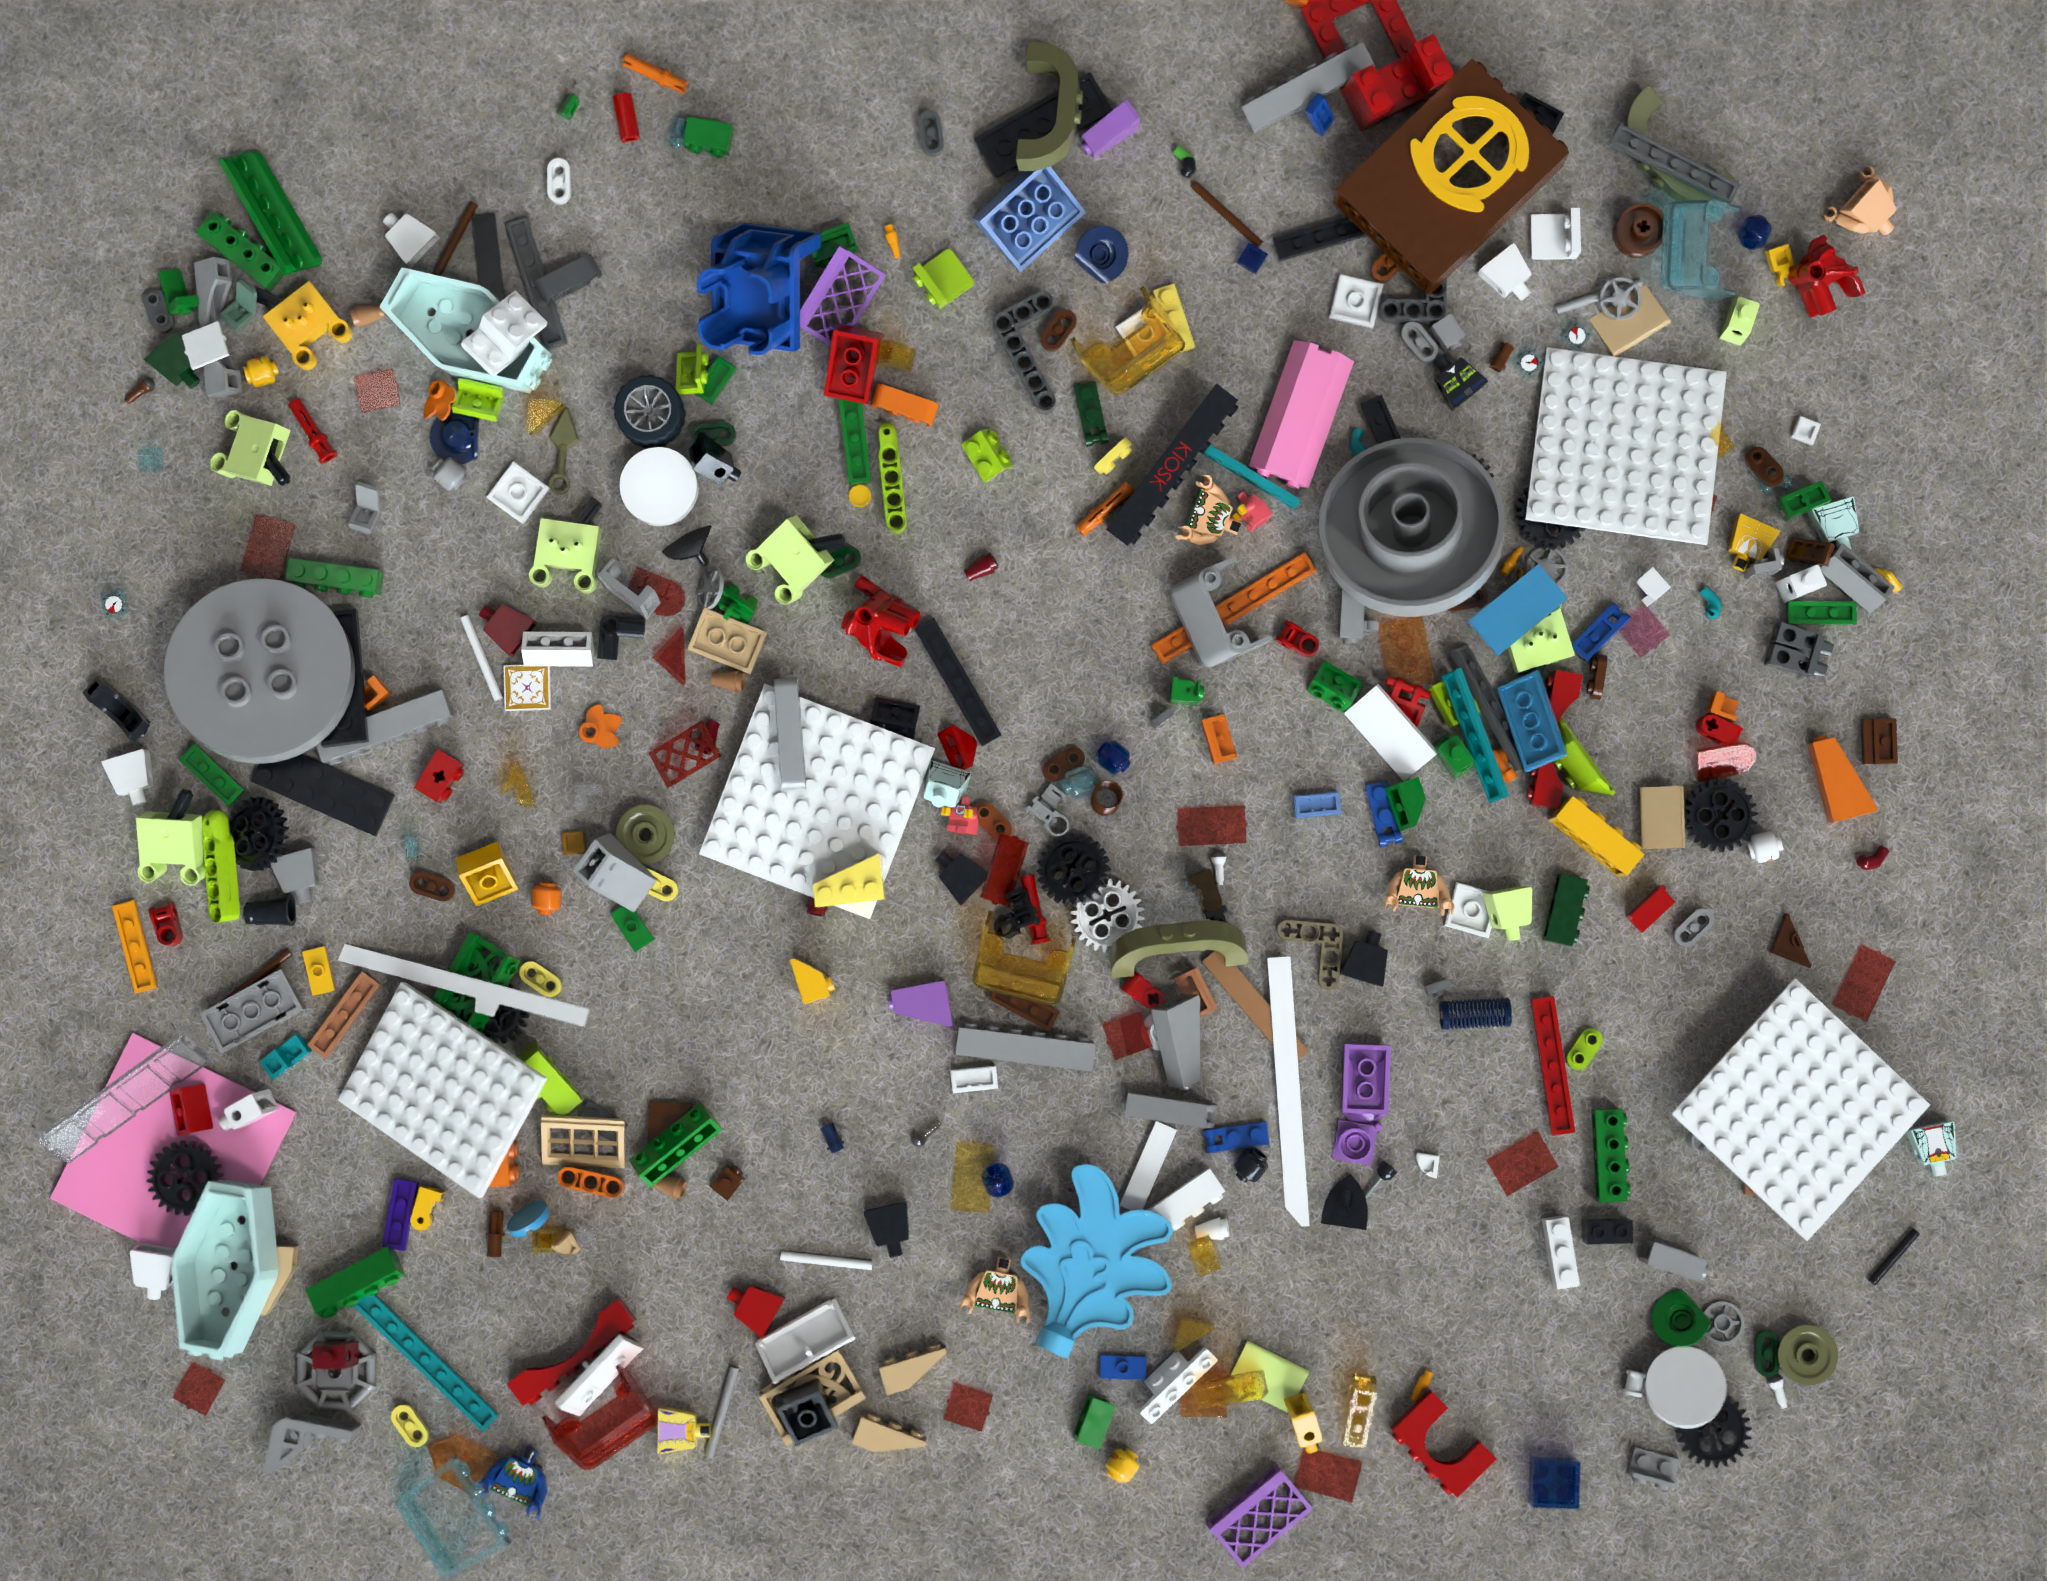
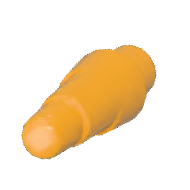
M893 224L884 226L886 240L890 245L894 258H899L900 249L897 232L894 230Z
M1522 546L1513 551L1503 563V568L1500 571L1502 575L1507 577L1515 569L1517 561L1524 550Z
M1426 1369L1419 1376L1410 1399L1414 1402L1417 1401L1423 1390L1431 1383L1434 1373L1429 1369Z

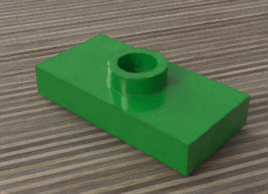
M718 355L707 370L708 383L704 384V393H697L695 395L712 406L736 372L737 367Z
M622 906L610 914L634 952L655 940L636 911L632 912Z

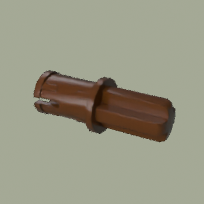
M493 1210L490 1212L489 1232L486 1233L488 1236L486 1256L488 1257L502 1256V1236H505V1233H502L503 1211Z

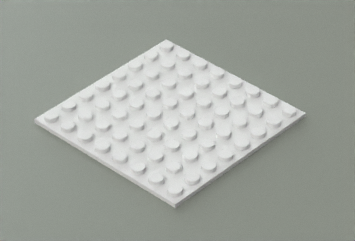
M1547 347L1525 520L1707 545L1727 372Z
M764 683L699 854L813 898V884L879 853L881 855L883 881H885L935 748L800 697L806 789L783 791L775 690L773 686ZM877 900L834 906L870 919Z
M1794 978L1671 1114L1799 1235L1808 1241L1930 1104Z

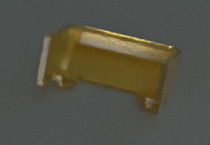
M1144 286L1140 290L1147 302V305L1141 312L1145 324L1110 349L1105 343L1099 342L1086 349L1075 337L1071 339L1080 362L1113 395L1124 394L1181 353L1185 348V341L1161 304Z
M989 910L972 975L973 983L981 989L1046 1005L1059 1003L1063 995L1078 932L1073 931L1069 950H1053L1048 955L1047 963L1002 952L1004 947L1002 937L996 933L988 932L993 911Z

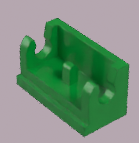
M1821 480L1781 497L1776 506L1778 511L1783 510L1785 515L1784 521H1788L1795 516L1826 505L1832 499Z
M1088 1393L1072 1437L1079 1443L1100 1450L1116 1405Z

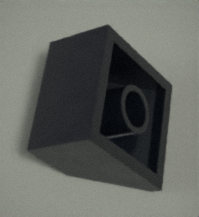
M819 1378L776 1395V1409L795 1447L838 1429L829 1398Z

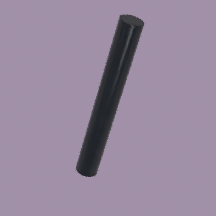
M1913 1228L1868 1281L1876 1286L1917 1239L1920 1233Z

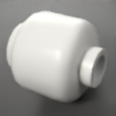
M1772 831L1752 835L1751 841L1747 842L1751 859H1756L1758 863L1778 859L1779 851L1783 850L1781 838L1775 837Z

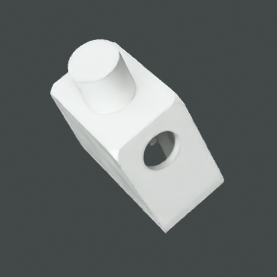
M390 213L383 220V223L390 229L385 234V237L410 269L440 239L432 229L407 213L401 219Z
M1514 243L1484 265L1477 273L1503 298L1512 291L1520 301L1531 294V291L1524 284L1530 278L1531 272Z
M1817 564L1776 582V586L1783 602L1786 603L1827 586V583ZM1788 583L1792 587V592L1788 588Z
M140 749L101 761L117 795L124 796L129 794L133 806L146 802L143 790L154 787L149 750Z
M266 1089L252 1093L225 1108V1116L219 1119V1123L225 1131L230 1128L237 1130L279 1110V1107L270 1090Z
M140 1242L130 1250L134 1284L147 1288L148 1299H160L161 1290H166L173 1284L172 1260L177 1248Z

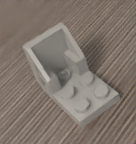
M293 1412L273 1425L263 1472L274 1473L308 1447L312 1443L313 1437L323 1439L325 1436L334 1437L336 1442L348 1443V1440L351 1441L360 1434L362 1425Z

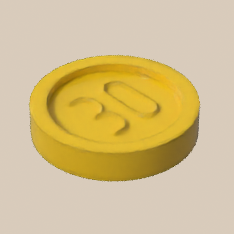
M856 485L849 492V500L856 507H865L871 500V492L864 485Z

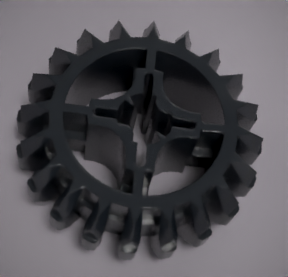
M509 984L508 988L513 989L514 985ZM499 1004V1010H509V1012L501 1014L500 1019H497L498 1016L489 1017V1019L495 1022L499 1032L492 1031L484 1026L482 1034L486 1033L485 1036L489 1039L492 1036V1041L496 1044L499 1041V1037L502 1043H507V1035L510 1040H515L513 1032L518 1035L523 1033L519 1025L527 1027L528 1024L522 1021V1018H530V1014H523V1010ZM516 1013L514 1023L506 1030V1018L510 1014Z

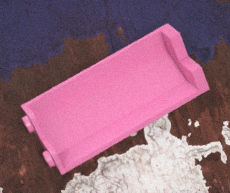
M1296 340L1293 341L1248 466L1266 479L1269 476L1281 478L1286 481V486L1293 489H1299V486L1305 488L1310 486L1354 361L1333 350L1328 352L1319 349L1317 344Z

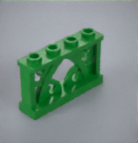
M469 932L448 972L470 978L482 973L483 981L507 987L512 976L517 972L521 960L493 944L482 935ZM485 947L493 952L487 957L482 953ZM500 957L502 959L500 965L496 963L489 965L495 958ZM438 988L432 1000L448 1011H456L455 1016L461 1019L463 1011L466 1020L472 1014L467 1024L483 1033L484 1026L490 1016L475 1012L476 998L466 1001L467 995L461 994L460 997L457 992Z

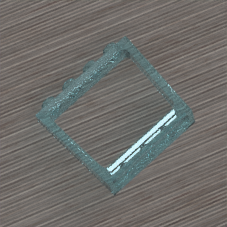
M454 1456L394 1501L444 1580L508 1546L512 1542L507 1535L509 1533L507 1525L503 1521L499 1522L494 1515L496 1514L495 1506L491 1502L485 1501L482 1496L484 1493L482 1486L478 1482H473L469 1476L471 1474L469 1466L465 1462L461 1463L457 1456ZM448 1470L455 1474L497 1540L496 1543L460 1562H456L452 1558L414 1498L415 1494Z

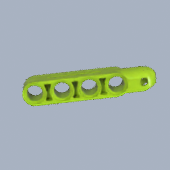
M891 422L881 424L879 430V462L885 518L888 530L894 534H900L907 527L898 436L895 425ZM893 451L896 456L893 460L887 461L883 458L884 453ZM890 473H895L898 479L895 483H888L886 476ZM893 495L900 497L899 504L895 506L888 503L889 497ZM893 518H901L903 524L899 528L892 527L890 522Z
M211 810L206 813L202 820L208 911L213 923H222L237 920L240 916L234 839L230 834L227 814L222 810Z

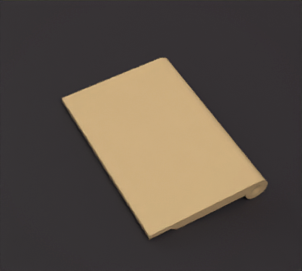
M1646 284L1639 288L1642 296L1641 305L1632 317L1624 320H1615L1609 318L1602 311L1589 319L1612 356H1618L1671 323L1670 318ZM1634 291L1629 296L1630 301L1636 304L1637 294ZM1611 305L1606 308L1611 314L1616 315V307ZM1628 305L1622 307L1620 316L1628 315L1634 308Z

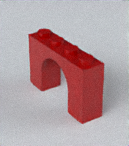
M1429 1389L1390 1427L1394 1431L1391 1436L1400 1445L1405 1443L1410 1448L1407 1453L1416 1462L1421 1460L1426 1465L1424 1470L1432 1479L1436 1476L1442 1482L1440 1487L1448 1496L1453 1493L1458 1498L1497 1459L1478 1439L1460 1457L1452 1461H1438L1428 1454L1425 1446L1426 1433L1430 1426L1448 1409Z

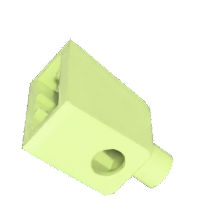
M1739 296L1733 298L1719 339L1741 346L1752 330L1760 303ZM1733 330L1739 331L1740 334H1736V333H1734V332H1732V331H1733Z
M1517 886L1483 893L1492 927L1505 929L1507 941L1519 940V926L1529 925L1532 920V887Z

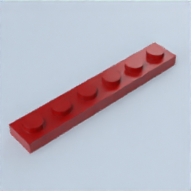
M1554 996L1530 999L1551 1135L1575 1133Z

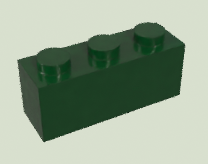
M1562 873L1557 875L1543 941L1573 947V944L1578 942L1580 930H1577L1578 922L1582 921L1585 912L1582 904L1584 898L1587 899L1590 891L1587 879Z

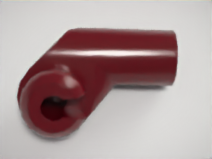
M1880 845L1873 856L1866 857L1862 854L1857 858L1856 863L1863 870L1877 869L1890 851Z

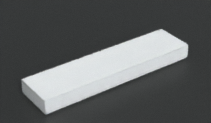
M1155 1121L1119 1204L1120 1206L1129 1210H1143L1176 1134V1129Z

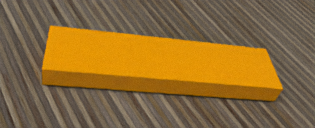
M136 900L113 905L112 909L134 994L158 988Z

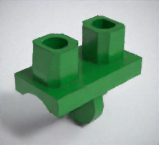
M732 583L727 587L724 586L721 598L717 603L719 608L725 611L723 618L729 620L733 616L749 624L757 609L758 599L752 595L747 596L746 599L739 596V587Z

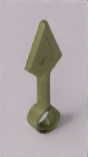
M567 407L563 409L549 436L559 452L556 474L549 480L550 489L557 495H564L570 489V481L565 476L567 450L579 441ZM559 478L566 481V486L562 490L554 488V482Z

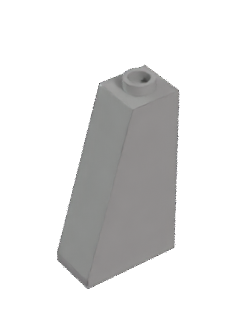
M1181 994L1152 1008L1151 1012L1168 1086L1179 1088V1090H1187L1192 1088V1084L1200 1081V997L1194 994Z
M1128 1093L1123 1101L1125 1116L1200 1128H1215L1218 1105Z

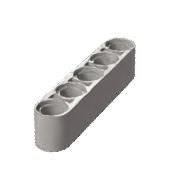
M798 678L774 679L783 791L806 789Z

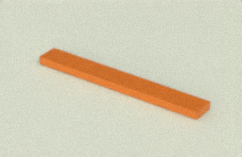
M1301 553L1216 605L1215 607L1224 627L1316 572L1317 570L1307 553ZM1181 626L1153 643L1151 647L1163 665L1191 648L1192 645L1184 627Z

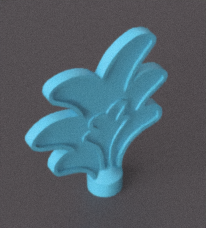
M1089 1164L1077 1165L1071 1172L1078 1196L1080 1217L1078 1218L1073 1210L1062 1204L1050 1203L1041 1206L1036 1212V1218L1045 1231L1051 1247L1031 1246L1025 1250L1020 1259L1021 1266L1042 1284L1048 1298L1047 1317L1044 1325L1039 1330L1034 1344L1067 1359L1074 1346L1075 1339L1085 1330L1093 1327H1109L1122 1330L1131 1326L1134 1317L1133 1308L1124 1297L1132 1295L1161 1296L1169 1293L1172 1287L1171 1280L1162 1266L1144 1257L1131 1256L1133 1252L1142 1247L1169 1240L1173 1232L1171 1223L1163 1216L1148 1210H1131L1119 1214L1118 1196L1111 1180L1097 1166Z

